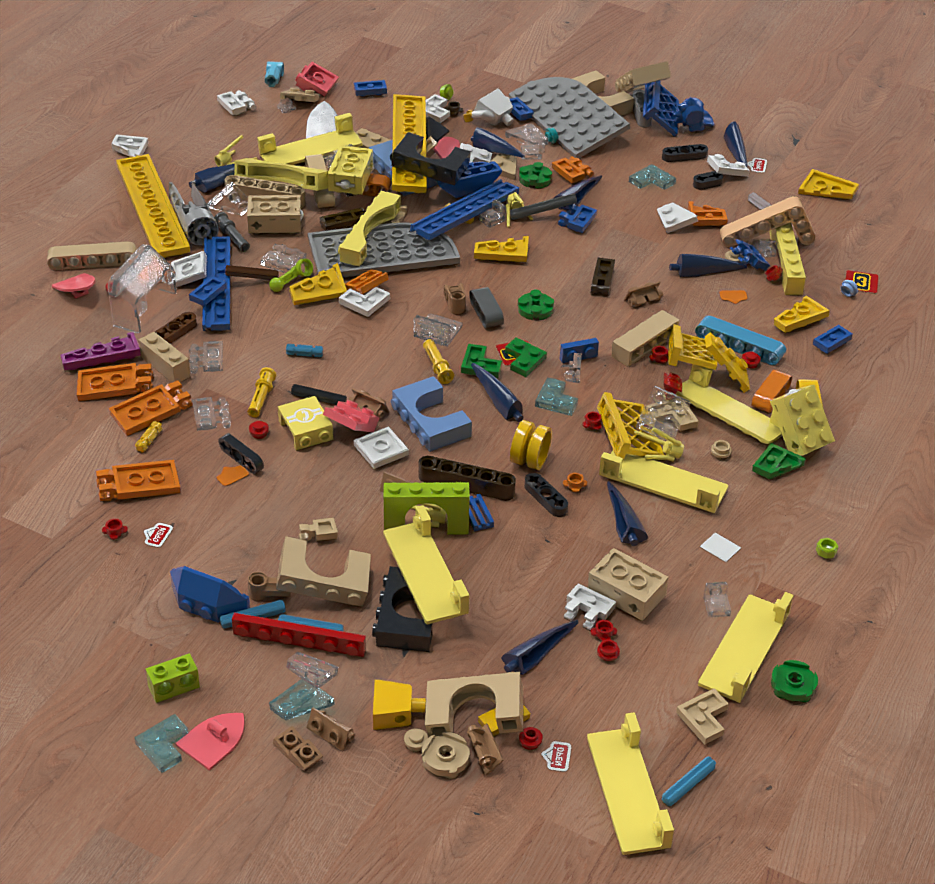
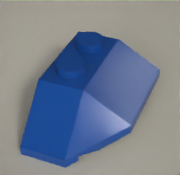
M490 161L489 163L471 162L455 186L438 180L435 181L440 188L455 198L463 197L492 184L500 176L502 169L495 161Z
M186 566L173 568L170 571L171 584L178 606L185 612H190L218 623L222 615L250 608L249 596L241 594L235 587L222 579Z

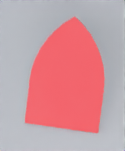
M443 137L433 150L440 159H443L455 147L460 148L459 140L453 137Z
M83 273L51 286L59 291L71 292L75 299L89 294V288L96 281L93 276Z
M226 713L209 718L193 728L175 744L179 749L210 771L230 754L241 740L244 732V714Z

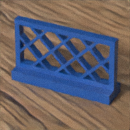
M661 81L646 84L643 117L646 120L652 117L670 134L676 136L678 134V123H675L677 117H674L673 113L679 110V100L660 84Z

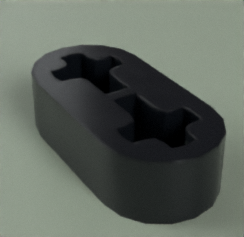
M712 171L695 175L693 187L703 190L721 186L723 174Z

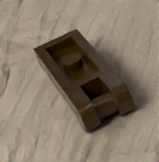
M357 208L320 217V224L325 231L349 228L357 224L361 215H364L366 211L364 208Z
M597 258L590 293L596 294V292H600L603 295H609L615 259Z

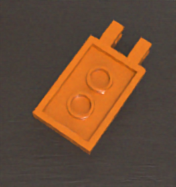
M136 363L78 370L77 399L78 401L148 391L154 388L152 379H154L152 365L139 364L137 366Z
M177 380L167 384L165 387L161 384L109 408V412L126 436H129L150 426L153 421L159 422L181 412L180 410L182 409L185 410L191 407L193 404L190 400L191 395L187 391L183 392L181 389L182 384Z
M174 460L112 466V470L96 471L100 501H111L113 498L119 500L180 493V484Z

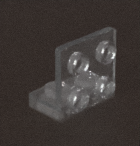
M431 313L427 317L416 315L414 318V337L422 340L431 339L436 344L446 347L449 346L462 328V322Z
M654 386L638 418L636 428L664 441H668L652 431V428H656L675 439L677 430L690 406V401Z

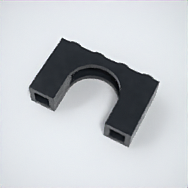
M410 132L405 135L393 150L391 166L454 186L468 168L471 151L455 147L446 158H426L420 155L424 137Z
M390 566L388 575H384L383 588L385 590L380 592L379 604H381V607H377L376 620H378V623H374L372 629V637H376V646L430 652L433 623L426 624L424 619L404 617L394 610L400 603L414 600L399 567Z

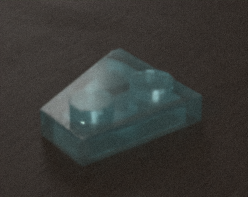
M304 677L269 702L270 710L284 720L311 713L313 707L321 710L335 705L334 697Z

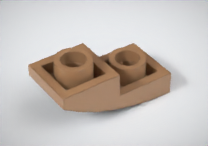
M293 726L273 739V744L283 755L303 771L323 758V755L309 739L304 740Z

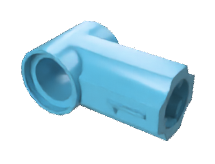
M267 62L265 83L269 87H274L278 84L280 76H283V62Z

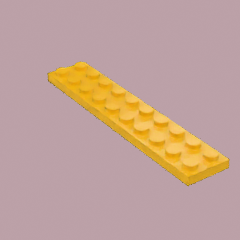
M393 94L392 155L393 150L405 135L410 132L424 137L420 155L426 157V97ZM392 166V191L426 193V176Z
M146 154L116 160L118 170L155 258H166L189 253L190 245L150 155Z

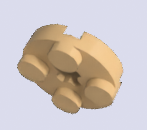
M442 732V736L437 737L435 735L430 736L422 747L423 767L435 775L445 776L449 779L456 778L458 773L462 772L469 764L470 750L467 747V742L460 735L451 732ZM446 752H450V756H448V757H443V756L440 754V753L445 754Z

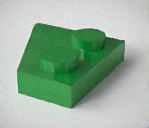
M771 443L753 464L752 471L772 479L804 466L806 458Z

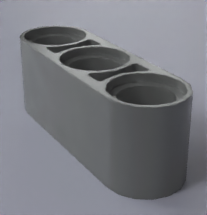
M489 287L469 291L471 305L484 328L504 324L503 312Z

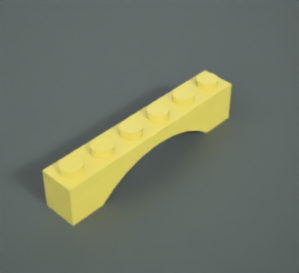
M249 158L235 160V175L291 183L304 189L316 191L328 188V170Z
M381 191L374 198L373 203L367 207L364 215H361L359 222L353 226L350 234H347L344 242L339 245L338 254H340V262L361 266L367 257V242L365 238L376 226L396 217L401 210V195Z
M790 222L769 231L771 242L776 243L779 251L781 268L783 269L782 286L784 294L803 295L806 276Z

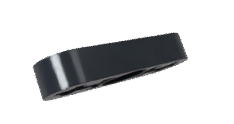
M704 144L666 147L662 150V160L666 162L697 160L708 156V147Z
M230 433L218 439L222 451L252 474L264 468L261 457Z
M529 473L525 476V490L551 515L562 517L567 514V499L538 473ZM542 493H549V494H551V496L545 497V496H542L541 494H542Z

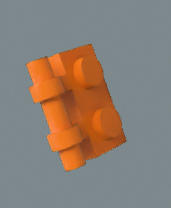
M571 156L569 160L562 158L552 162V169L570 183L585 179V176L590 178L594 176L591 167L584 165L579 158Z

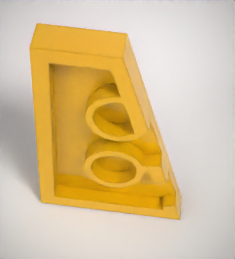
M812 169L799 187L798 194L852 199L859 188V184Z
M524 236L523 240L515 241L514 238H508L506 242H498L497 240L476 242L474 259L527 262L529 236Z
M336 263L332 265V268L326 271L322 270L318 272V275L306 278L290 286L289 292L293 305L337 298L347 292L339 265Z
M805 296L801 303L796 302L791 310H785L775 317L774 326L783 332H790L796 328L804 327L807 324L829 317L830 310L810 297Z
M711 332L705 336L706 349L721 366L725 364L732 380L737 379L740 382V389L743 393L750 390L747 373L748 365L745 360L738 358L733 349L727 348L721 338L715 337Z

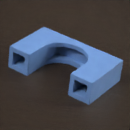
M392 140L371 146L369 149H373V166L379 173L388 176L392 182ZM427 177V188L438 185L434 179ZM403 191L400 193L403 196H406L414 192Z
M434 376L392 390L391 399L392 408L397 410L401 419L409 425L411 432L417 435L420 443L425 445L429 452L472 437V421L463 410L440 418H431L419 413L425 408L443 402V387Z

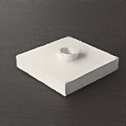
M204 251L171 262L170 284L172 288L206 277L207 255Z
M390 427L354 440V446L373 469L409 455V449Z

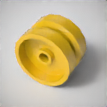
M522 420L512 440L510 461L519 465L527 462L529 468L540 470L550 450L552 428L539 425L536 428L535 423Z

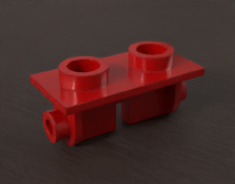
M664 372L663 385L665 390L663 396L667 400H672L677 391L682 392V379L675 373L670 372L668 374Z

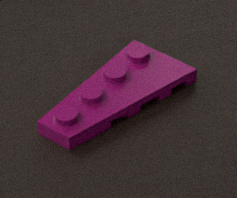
M134 332L127 333L125 338L120 339L117 336L111 338L109 343L102 344L98 342L93 344L91 349L83 347L60 356L64 370H76L80 367H92L105 362L113 363L120 359H133L136 356H141Z

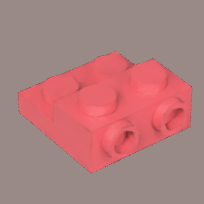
M312 61L308 66L305 65L301 73L299 72L295 81L297 82L296 86L303 91L314 90L325 97L339 77Z
M351 400L346 402L338 401L337 406H334V408L325 407L323 412L324 416L355 431L374 432L379 421V417L373 414L374 411L364 407L360 409L358 404Z

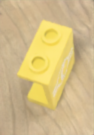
M315 396L278 406L279 422L281 426L287 425L294 436L295 450L333 440V425L329 418L323 415L324 410Z

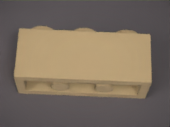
M152 332L139 339L141 358L148 364H151L153 368L169 381L175 382L179 380L181 382L191 377L189 359L157 333Z

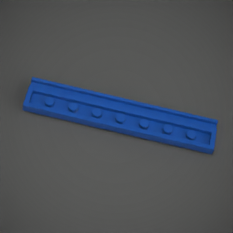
M500 179L411 224L410 231H416V234L424 239L431 240L506 201L510 194L514 192L519 194V187L508 182L503 183V180Z
M230 236L212 237V239L204 237V252L207 255L206 277L203 278V283L211 276L226 281L227 288L207 305L203 306V331H206L208 328H211V331L230 330V276L225 275V267L230 265L231 262Z

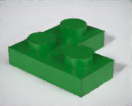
M517 337L505 346V353L516 357L510 365V370L524 377H527L547 358L546 351Z
M468 344L461 365V373L476 375L471 366L472 363H475L494 377L499 378L502 360L485 358L487 346Z

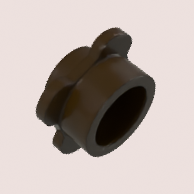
M456 101L449 102L448 106L444 108L450 111V115H458L459 112H463V108H460V103Z

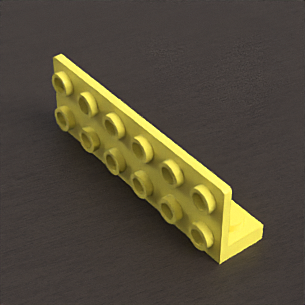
M350 113L335 116L336 131L277 147L273 133L257 137L259 154L264 161L288 165L305 162V156L322 154L325 157L337 153L340 145L360 147L363 146V143L353 130V120Z
M692 365L689 380L682 383V392L677 391L676 396L690 402L696 408L703 409L711 416L725 421L728 425L742 430L743 433L757 438L761 443L769 445L782 437L774 411H772L771 418L710 387L709 382L713 369Z
M613 450L611 454L604 452L600 460L599 475L712 513L716 512L728 489V484L652 459H646L642 456L626 454L623 459L615 456Z
M424 505L415 507L413 523L386 529L383 531V535L426 624L469 614V593L462 579L453 580L431 536V518Z
M785 592L782 599H777L775 604L756 596L748 595L700 677L698 686L707 690L715 688L720 695L740 703L790 614L794 595Z
M635 712L625 714L624 724H621V729L587 734V741L623 855L671 848L674 833L668 810L659 809L639 748L641 730Z

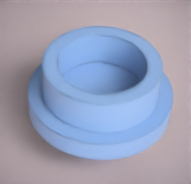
M844 280L840 289L845 296L851 297L858 293L857 284L854 281Z

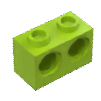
M190 653L145 668L148 687L156 703L200 688L198 669Z

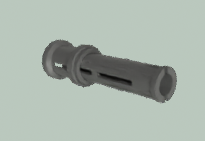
M225 212L215 215L214 218L221 232L230 236V239L241 252H246L250 248V244L237 231L235 223L228 219V215Z

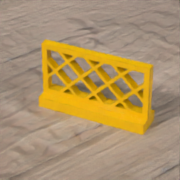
M673 324L668 341L669 365L677 366L679 360L716 370L717 361L706 349L705 339L681 333V326Z
M604 392L597 405V409L601 415L615 456L624 459L626 454L643 457L645 455H665L660 444L636 435L634 432L637 430L631 427L633 426L639 432L657 438L656 433L652 431L653 426L644 404L615 400L611 393Z

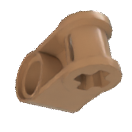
M459 283L456 286L444 285V298L447 301L449 311L452 314H463L466 311V294L463 283Z

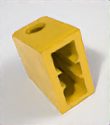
M375 680L373 730L409 726L411 724V712L426 711V698H412V686L410 684Z

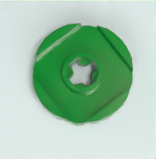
M535 162L532 165L520 167L519 181L522 185L526 187L532 185L537 189L550 185L552 171L543 166V163Z
M531 290L530 293H526L518 298V312L522 317L533 320V317H539V320L547 319L553 314L554 299L541 293L540 290Z
M798 660L784 661L783 665L775 666L771 676V685L775 696L803 703L810 701L818 686L816 672L813 673L809 669V665ZM792 678L797 679L798 683L792 682Z

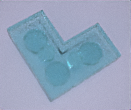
M651 164L630 175L628 182L640 189L653 183L665 190L676 184V178Z
M547 377L535 400V407L572 416L578 405V398L562 394L566 382Z
M173 714L134 738L135 744L157 769L163 773L182 761L181 754L172 744L189 732L187 726L176 714Z

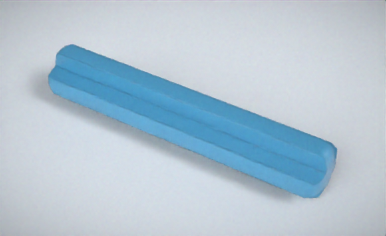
M278 600L222 615L220 623L224 629L232 627L234 613L262 618L281 614L286 611L283 600Z
M281 614L278 619L285 622L344 631V626L338 623Z
M709 756L705 757L662 794L663 803L667 806H672L715 769V760Z

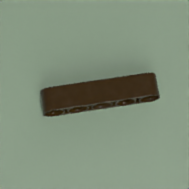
M428 455L419 459L418 477L424 483H469V493L481 494V496L504 501L515 497L516 478L510 473Z

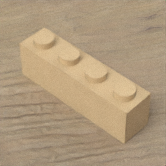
M661 310L632 330H629L626 334L615 339L612 343L611 356L629 367L652 352L655 346H661L667 342L673 324L679 326V319Z

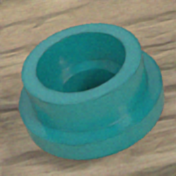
M547 128L545 138L552 144L556 143L559 136L555 128Z

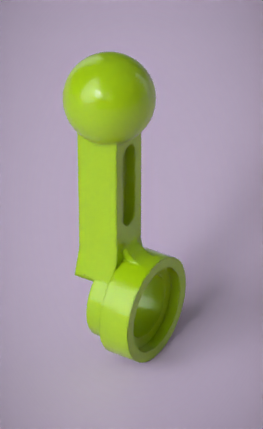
M306 258L300 259L290 271L279 278L271 279L269 283L270 289L274 292H279L286 283L299 275L301 277L310 276L313 273L312 262ZM302 264L305 266L304 272L301 270Z

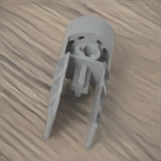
M192 181L191 191L194 204L190 201L188 205H185L175 185L169 182V199L172 200L175 212L190 242L195 245H204V237H207V239L217 237L219 231L218 224L205 199L196 188L195 181Z

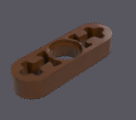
M192 312L182 313L156 330L155 333L171 344L197 326L196 315Z

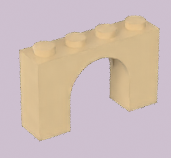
M668 61L628 71L616 79V91H619V93L623 91L630 93L634 90L645 89L646 84L667 80L671 77Z
M598 71L572 78L584 84L595 94L604 91L605 76ZM625 91L606 97L598 96L620 116L633 112L634 98Z
M285 537L280 556L277 590L363 607L368 593L371 554L349 550L344 574L328 578L314 573L307 566L305 561L307 541Z
M520 672L427 681L425 727L428 737L435 735V737L442 736V732L453 733V720L456 710L463 703L479 698L490 700L496 704V722L499 733L523 731V684Z

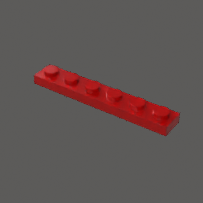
M234 613L232 617L234 635L351 656L364 657L366 652V635Z

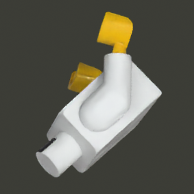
M496 89L479 99L473 112L468 110L466 114H463L465 122H471L473 119H483L492 125H497L502 121L506 126H509L514 121L510 116L513 105L509 97H505L500 89Z

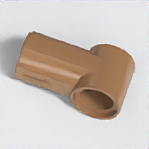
M259 571L253 572L248 576V596L252 600L261 601L267 596L291 597V592L276 589L278 577H267L265 573Z

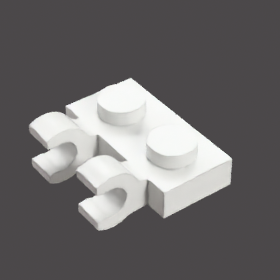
M577 584L567 595L565 609L568 611L565 613L564 618L572 621L579 609L586 611L587 613L584 616L586 622L583 624V627L591 630L598 618L605 620L616 607V601Z

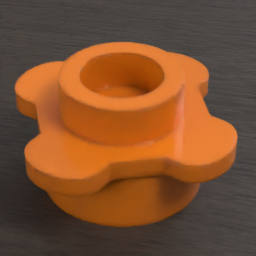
M574 472L570 473L567 476V480L563 481V486L569 487L572 492L577 493L582 487L587 486V481L584 480L582 474Z

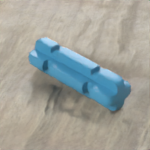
M287 344L286 354L322 357L323 347L315 346L314 348L313 345L297 344L295 346V344Z

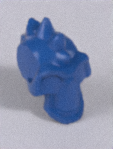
M689 97L685 99L682 103L678 104L679 110L673 113V116L677 117L675 123H683V126L688 125L690 132L696 130L703 131L704 126H715L709 112L704 110V103L698 98Z

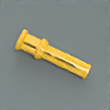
M426 340L423 343V347L433 363L432 369L438 375L437 379L441 384L452 382L455 374L453 370L449 369L448 361L442 358L433 340Z
M268 367L260 370V378L255 383L256 391L247 410L248 415L254 418L260 415L266 395L272 390V382L277 377V373Z

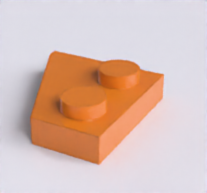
M693 201L688 202L689 211L696 214L698 222L693 223V226L727 225L728 218L724 209L713 208L708 205H704L702 208L694 206Z

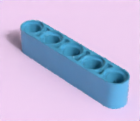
M705 316L695 328V333L699 338L705 339V336L711 332L715 337L721 338L727 348H731L740 354L750 351L755 352L760 356L761 362L769 365H776L786 353V347L782 342L713 316Z

